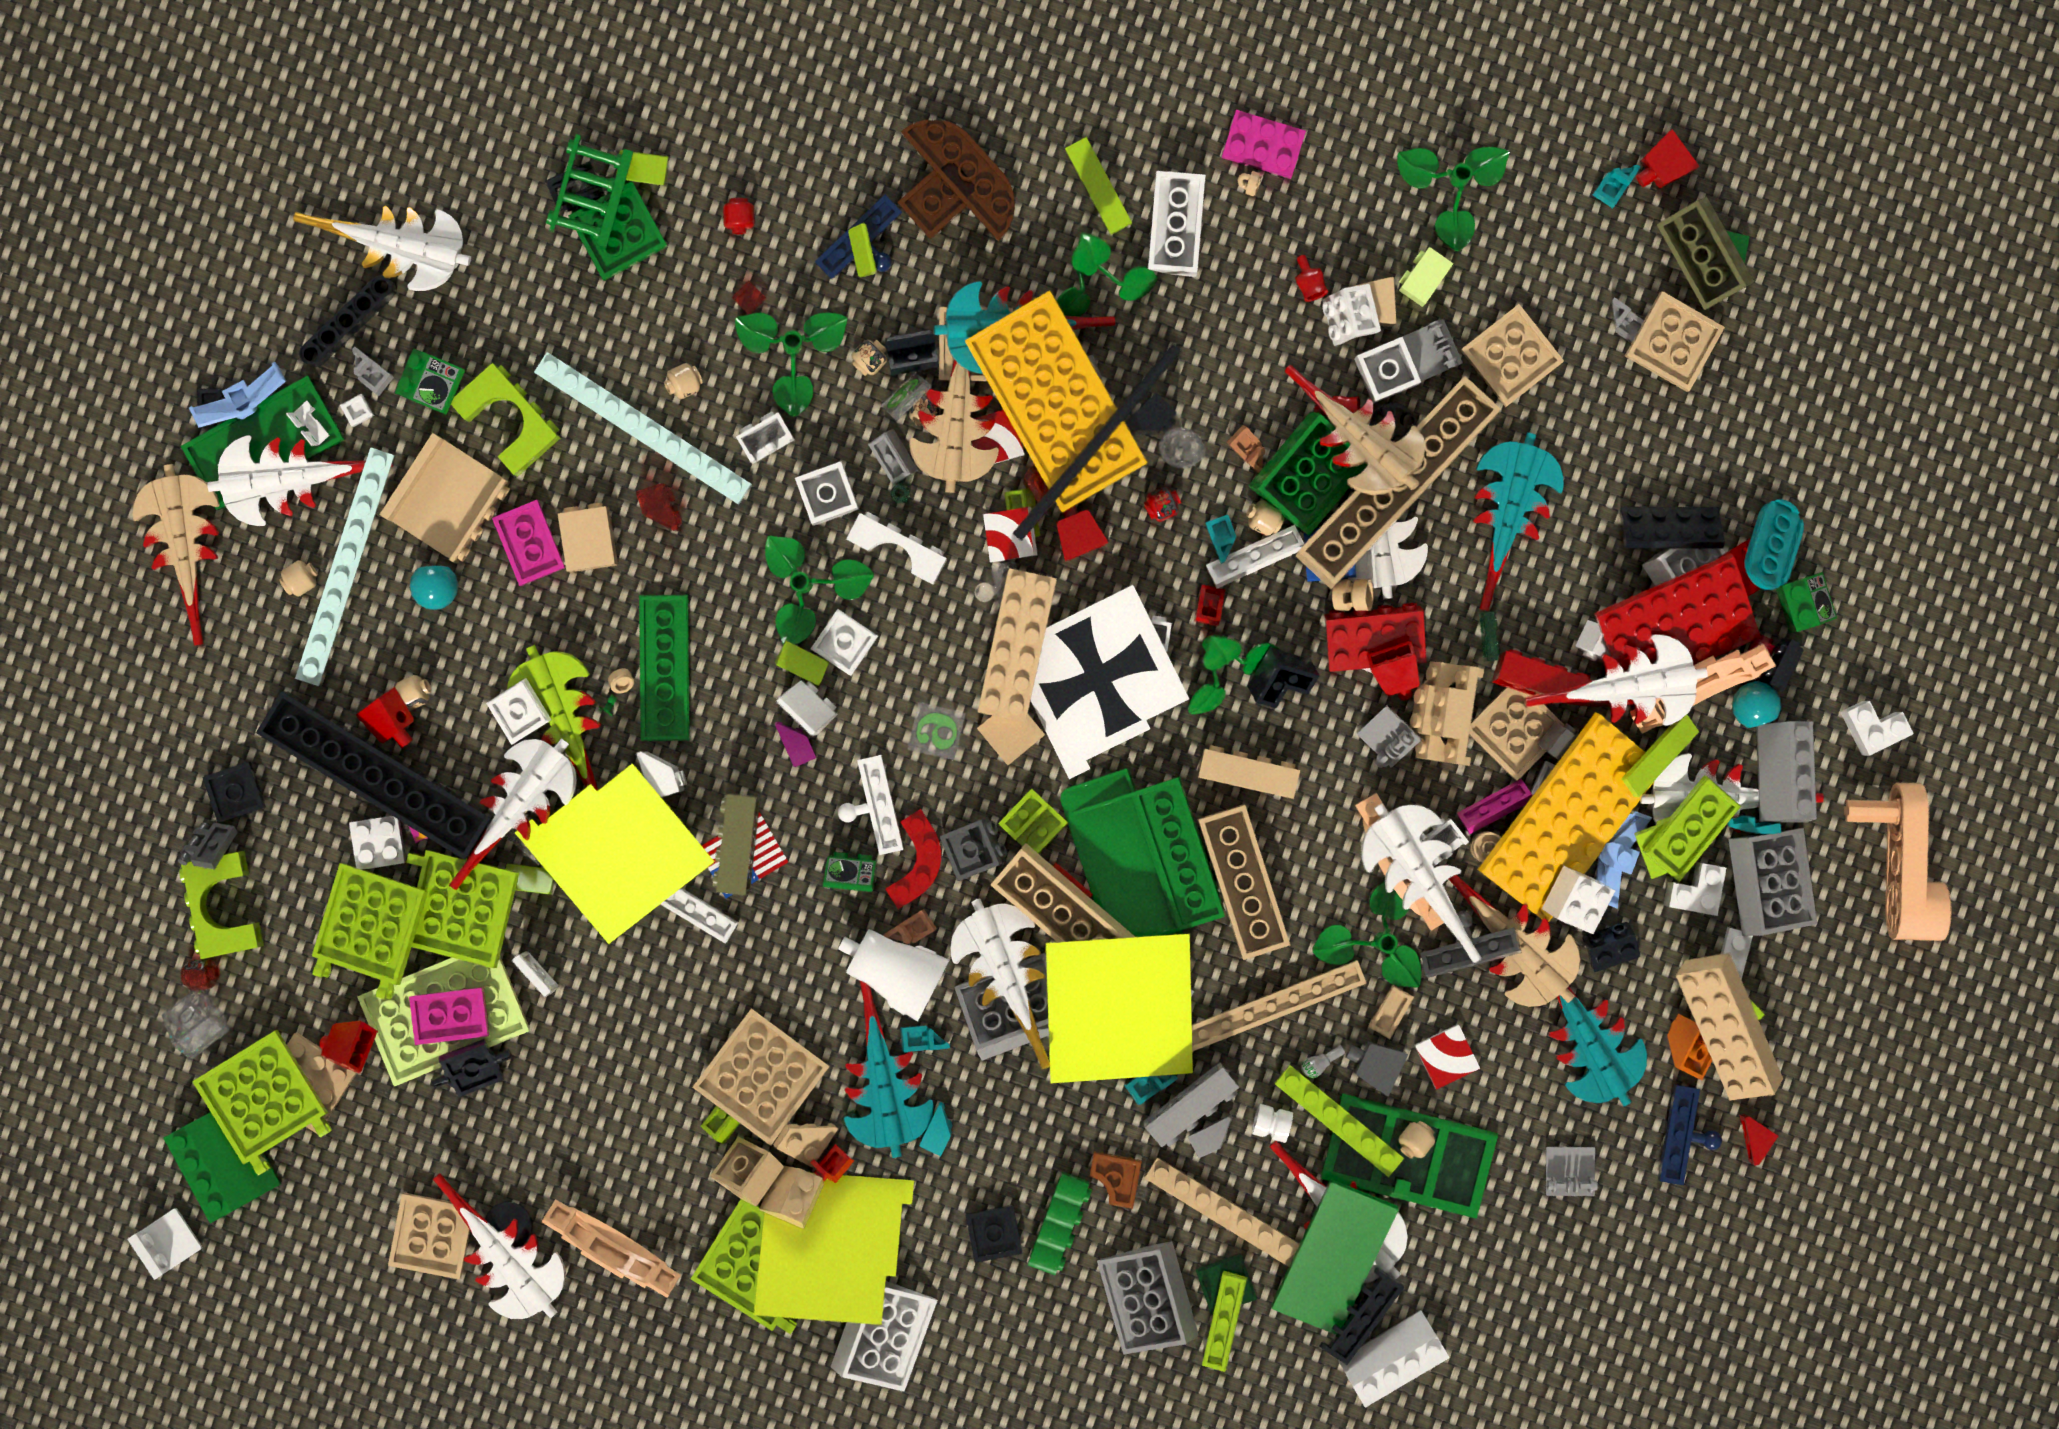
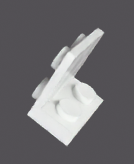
M1370 284L1344 288L1323 299V312L1327 317L1328 333L1334 346L1345 343L1355 337L1375 334L1381 331Z
M174 1208L128 1238V1241L154 1280L202 1249V1245L177 1208Z

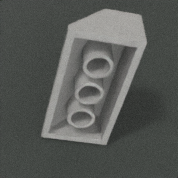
M1789 721L1757 726L1759 822H1810L1816 820L1813 722Z
M1219 1062L1143 1121L1144 1126L1161 1147L1166 1144L1169 1147L1179 1140L1180 1137L1178 1135L1185 1129L1189 1132L1199 1124L1197 1120L1203 1115L1207 1117L1212 1115L1218 1109L1217 1105L1223 1100L1228 1102L1238 1094L1236 1090L1239 1086L1221 1062Z

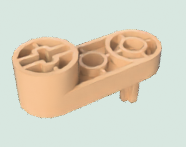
M1895 783L1891 788L1888 801L1846 800V806H1844L1846 822L1887 823L1885 919L1889 937L1892 940H1945L1950 927L1951 901L1949 890L1944 882H1927L1929 807L1924 785L1921 783Z

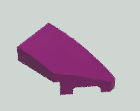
M779 721L775 722V726L794 768L816 758L812 745L802 729L783 725Z

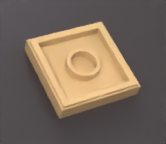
M1027 714L1026 723L991 716L977 728L1007 765L1011 764L1045 735L1029 714Z

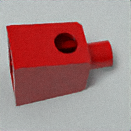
M1672 129L1640 160L1645 169L1636 175V179L1643 188L1653 181L1659 188H1662L1691 174L1700 166Z
M1073 506L1062 512L1065 519L1056 522L1065 562L1108 544L1105 535L1088 509L1078 513L1076 506Z
M1412 641L1367 655L1371 672L1387 696L1398 694L1400 700H1408L1413 696L1411 689L1418 687L1420 682Z
M395 687L356 714L357 718L380 743H384L393 737L400 748H403L413 740L405 727L414 722V718Z
M362 1021L335 1023L329 1035L323 1036L320 1039L321 1055L341 1067L361 1074L378 1031Z

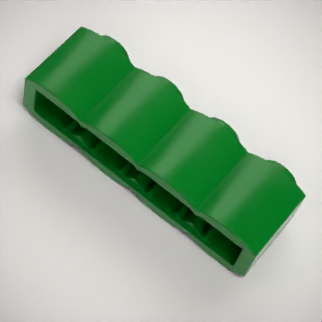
M1063 1171L1061 1172L1030 1254L1028 1266L1052 1275H1056L1057 1270L1062 1271L1066 1261L1063 1253L1066 1247L1071 1248L1075 1234L1071 1233L1074 1224L1079 1226L1083 1216V1211H1080L1083 1202H1088L1092 1189L1088 1188L1089 1181Z

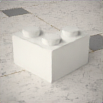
M1861 701L1841 711L1861 755L1870 756L1913 735V731L1903 712H1894L1879 720L1870 701Z
M1696 862L1692 886L1668 881L1663 905L1718 916L1726 868Z

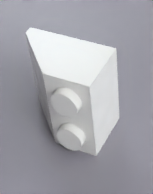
M649 752L636 753L644 778L661 798L685 790L684 785H687L686 777L683 771H679L678 767Z

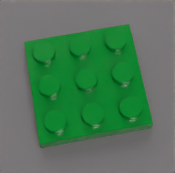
M633 181L624 185L607 248L597 246L598 240L594 239L593 235L576 231L603 281L668 247ZM611 192L596 201L602 203L604 201L609 202ZM585 207L568 215L570 219L597 226V224L602 225L605 216L600 215L601 212Z

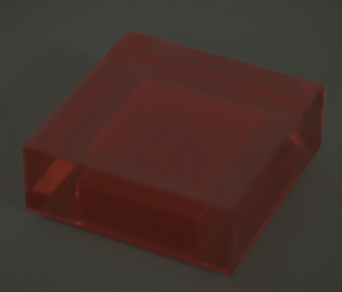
M748 280L732 296V299L749 315L766 300V297Z

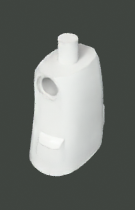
M868 929L861 944L844 937L838 948L853 957L846 971L847 974L873 988L887 1000L891 1008H894L903 1015L910 1016L916 1021L919 1020L949 962V959L937 955L935 951L924 948V946L913 947L898 943Z

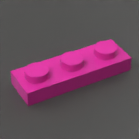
M1519 779L1463 809L1457 815L1470 835L1526 805L1533 795L1523 780Z

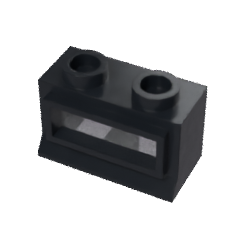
M590 161L575 167V169L597 175ZM565 172L545 180L555 205ZM570 178L566 192L597 200L600 198V194L604 193V189L597 185ZM563 201L561 211L570 212L578 208V205Z

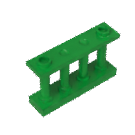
M576 134L575 140H569L566 153L570 154L555 210L549 211L546 224L550 225V232H555L556 225L593 235L594 239L598 240L597 246L607 248L633 157V151L624 149L622 155L617 154L616 156L580 145L581 135ZM576 154L614 165V168L618 169L616 178L611 177L608 179L573 168ZM574 178L607 188V191L611 192L609 202L604 201L602 203L566 192L569 179ZM563 201L601 212L600 215L605 216L603 224L593 226L560 216Z

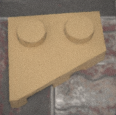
M828 1123L827 1126L786 1124L773 1143V1146L785 1154L813 1167L810 1162L813 1159L816 1161L819 1159L838 1128L832 1123Z

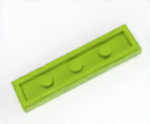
M1087 137L1066 147L1065 151L1109 234L1112 235L1131 225L1132 221Z
M1687 714L1679 721L1671 724L1622 777V781L1634 797H1640L1699 733Z
M1227 1271L1223 1272L1202 1366L1226 1372L1248 1277Z

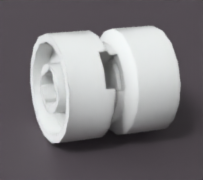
M1259 1104L1254 1118L1252 1134L1261 1137L1270 1134L1272 1140L1286 1143L1292 1125L1293 1112L1283 1109L1274 1112L1273 1107Z

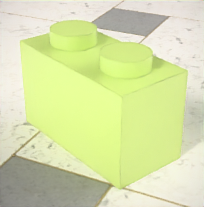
M1430 247L1426 252L1422 250L1413 261L1416 264L1413 271L1407 270L1399 281L1402 284L1399 291L1422 307L1427 303L1453 265L1451 261Z

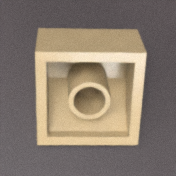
M738 1136L710 1177L740 1199L757 1206L784 1166L770 1152Z
M784 1166L768 1189L759 1210L804 1229L824 1186L823 1178L800 1168Z

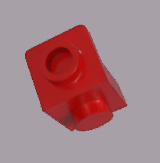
M835 1144L820 1163L814 1159L810 1163L816 1168L814 1173L823 1178V1181H826L828 1178L837 1183L854 1160L841 1147Z

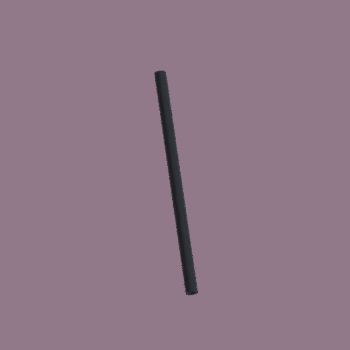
M1173 343L1015 529L1013 534L1022 541L1178 357L1182 351Z

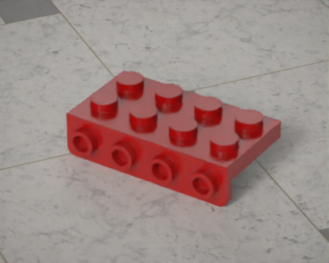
M1404 603L1402 607L1394 608L1391 605L1378 606V609L1370 611H1356L1354 609L1352 612H1344V610H1331L1329 614L1324 615L1329 672L1370 668L1367 655L1408 641H1412L1417 664L1427 663L1424 611L1416 603Z

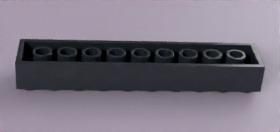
M281 691L256 731V734L464 860L468 859L494 818L490 813L288 691Z

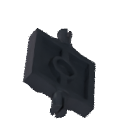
M485 1039L439 1056V1063L444 1070V1075L431 1079L432 1086L436 1089L448 1083L454 1088L458 1097L500 1082L504 1080V1074L499 1063L512 1059V1054L509 1049L495 1054L490 1050Z

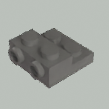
M988 817L940 836L958 881L1006 862L1007 850L1004 844H999L996 837L998 828L995 822L990 821Z

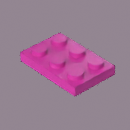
M1236 110L1222 158L1291 179L1306 131Z
M539 500L532 501L492 518L519 586L566 568Z
M484 987L409 996L415 1045L489 1036Z

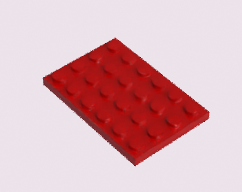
M1731 553L1594 613L1609 656L1620 664L1623 672L1629 669V658L1624 650L1625 645L1637 648L1643 652L1651 664L1656 662L1657 652L1655 644L1651 639L1652 635L1669 636L1682 643L1691 654L1693 666L1711 656L1717 657L1747 644L1755 638L1761 637L1735 557Z

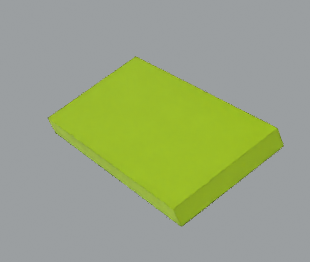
M1704 775L1644 848L1643 852L1675 880L1680 882L1741 806L1710 778Z

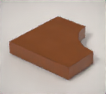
M1094 1151L1089 1176L1098 1179L1106 1187L1109 1194V1205L1133 1209L1142 1160Z

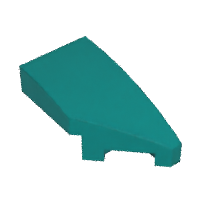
M1634 165L1631 168L1613 169L1605 175L1593 196L1614 208L1639 171L1640 166Z
M1229 515L1205 522L1221 564L1225 563L1237 538Z
M1746 815L1731 818L1727 823L1731 828L1752 833H1782L1781 823H1756L1755 817Z
M926 1025L900 1027L902 1052L950 1048V1044Z
M1174 1075L1135 1077L1124 1086L1137 1105H1141L1178 1078Z
M942 1102L939 1103L919 1145L939 1156L942 1155L951 1137V1128L953 1126L951 1120L947 1118L944 1110L945 1106Z

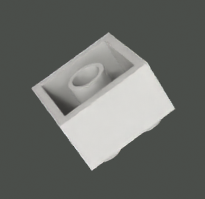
M1403 337L1357 355L1354 359L1373 404L1421 383Z
M841 461L795 478L813 526L859 510Z
M1563 866L1542 910L1560 921L1594 934L1615 890L1599 880Z

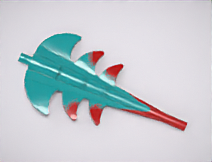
M974 282L964 286L954 294L948 303L945 325H934V335H946L951 356L960 366L968 371L983 374L965 340L1013 313L1009 311L1007 304L1010 290L1008 286L1000 289L992 296L987 310H982L979 304V291L982 283ZM1032 290L1022 295L1018 300L1015 311L1032 301ZM1065 316L1072 330L1088 327L1115 326L1114 316Z
M1527 432L1524 443L1510 441L1491 447L1482 455L1476 467L1477 471L1484 469L1492 470L1502 476V481L1486 484L1474 496L1475 499L1487 498L1498 504V509L1484 511L1473 519L1474 523H1485L1495 528L1486 586L1480 610L1489 612L1496 584L1516 534H1525L1534 540L1539 539L1536 527L1530 520L1523 517L1526 511H1533L1539 513L1544 518L1550 517L1546 500L1534 490L1535 486L1539 484L1547 485L1557 493L1563 492L1564 481L1559 463L1550 453L1534 446L1536 434Z
M860 981L864 1001L867 1061L859 1064L846 1063L845 1067L855 1076L869 1079V1084L859 1089L846 1087L844 1090L855 1103L871 1107V1113L861 1118L845 1116L844 1122L848 1131L857 1141L874 1148L890 1147L892 1158L902 1156L900 1144L915 1140L929 1126L933 1115V1101L929 1099L924 1104L915 1107L905 1106L904 1100L916 1092L920 1085L922 1074L918 1073L914 1077L904 1080L896 1077L895 1073L908 1065L913 1052H907L900 1056H890L874 1005L871 987Z
M1568 986L1567 989L1575 997L1569 1003L1561 995L1557 997L1567 1024L1556 1031L1549 1032L1548 1036L1560 1041L1575 1040L1576 1046L1568 1053L1556 1055V1059L1571 1067L1587 1066L1588 1071L1579 1080L1566 1082V1088L1575 1097L1586 1102L1604 1103L1618 1097L1623 1106L1629 1105L1632 1101L1627 1092L1640 1081L1647 1066V1051L1643 1040L1638 1039L1630 1049L1618 1053L1616 1047L1624 1037V1018H1618L1611 1027L1601 1030L1599 1025L1607 1015L1608 1000H1602L1594 1009L1587 1011Z

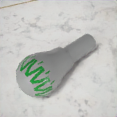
M1340 1045L1326 1054L1306 1058L1301 1064L1303 1075L1309 1079L1317 1078L1330 1065V1062L1344 1055L1345 1051Z

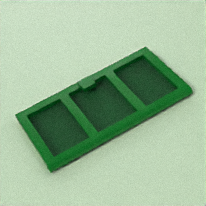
M1342 1093L1339 1105L1398 1152L1404 1159L1388 1177L1332 1131L1320 1176L1321 1179L1328 1181L1333 1179L1347 1186H1350L1351 1182L1355 1181L1359 1189L1477 1219L1498 1133ZM1421 1121L1434 1131L1435 1143L1425 1157L1417 1158L1414 1156L1411 1159L1401 1152L1402 1146L1399 1143V1137L1411 1122L1418 1123Z

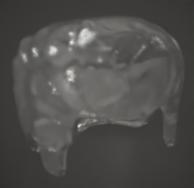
M1182 427L1172 428L1159 441L1162 458L1173 467L1190 468L1201 459H1204L1206 455V447L1202 442V438L1191 429Z

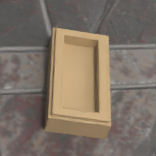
M1391 985L1368 1027L1391 1039L1414 997Z

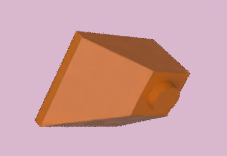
M1678 1014L1671 1023L1670 1031L1667 1035L1674 1066L1703 1080L1712 1063V1058L1696 1022Z

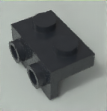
M932 330L885 338L891 376L939 367Z
M1781 639L1776 645L1772 657L1775 667L1763 672L1761 682L1767 683L1779 692L1785 690L1804 651L1803 648L1799 647V642L1793 639Z
M1628 922L1618 923L1614 926L1595 931L1594 934L1590 933L1582 936L1594 973L1641 957L1636 934Z

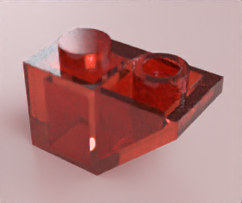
M665 483L635 491L644 516L675 532L681 531L679 525L683 524L679 510H674L672 502L675 501V496L671 487L667 488Z

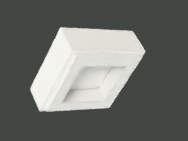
M359 394L340 405L352 427L374 416L363 394Z

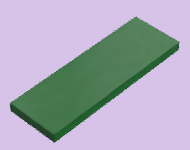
M639 595L641 741H690L689 595Z

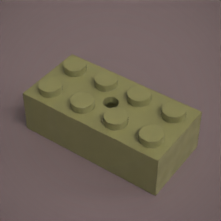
M1707 197L1697 200L1657 224L1704 310L1754 283L1751 274Z
M730 793L726 795V798H722L721 813L725 814L724 822L719 823L718 837L722 838L721 846L717 847L715 862H719V870L714 872L713 886H717L716 892L738 895L750 893L761 796Z

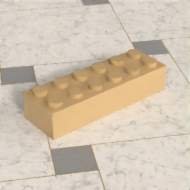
M1011 568L1008 569L979 703V713L1026 723L1057 578Z
M1242 804L1197 819L1242 959L1246 960L1289 946V939L1246 806Z
M1026 843L991 883L994 889L1056 942L1135 937Z
M1730 953L1685 960L1676 977L1729 1100L1774 1095L1783 1077Z

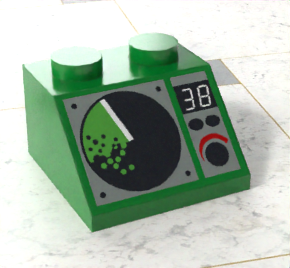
M413 348L395 394L447 415L465 369Z
M1823 572L1785 583L1776 588L1789 633L1799 632L1837 619Z
M834 852L833 856H827L823 887L872 892L875 889L877 860H872V855L858 854V858H850L848 853Z

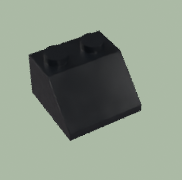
M1155 392L1126 422V425L1132 435H1158L1161 431L1166 434L1176 422L1174 418L1177 412Z

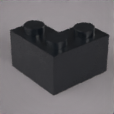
M1270 647L1248 684V688L1256 703L1277 708L1288 689L1309 695L1320 675L1311 659Z

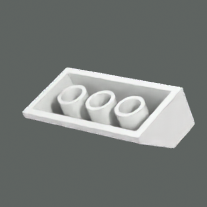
M1156 171L1149 270L1170 275L1196 277L1205 175Z
M1420 1310L1364 1343L1348 1365L1340 1360L1338 1361L1366 1408L1447 1360L1449 1356Z

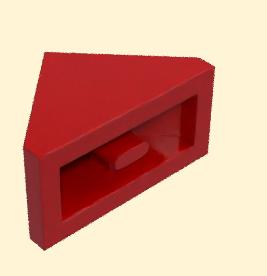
M1201 585L1194 622L1219 626L1225 589Z
M1740 1114L1749 1162L1754 1166L1760 1165L1778 1138V1135L1746 1114Z

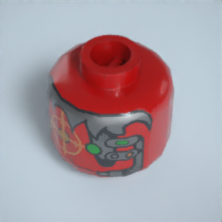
M1163 486L1148 493L1143 504L1151 520L1155 519L1158 522H1163L1178 514L1179 509L1177 505L1181 504L1176 490L1171 492L1168 487Z

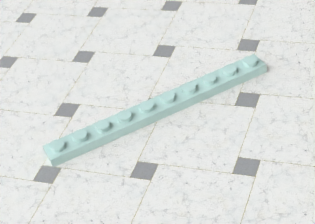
M547 352L534 373L738 505L751 487V483Z
M370 447L295 679L320 686L395 457L393 454Z

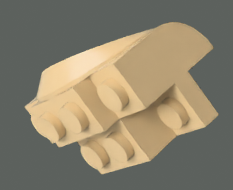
M1430 661L1426 671L1427 680L1423 685L1420 684L1414 693L1413 712L1410 718L1411 729L1422 739L1415 746V758L1470 766L1471 757H1466L1477 679L1478 677L1483 678L1484 669ZM1452 683H1456L1455 688H1448ZM1441 737L1448 738L1446 745L1443 743Z

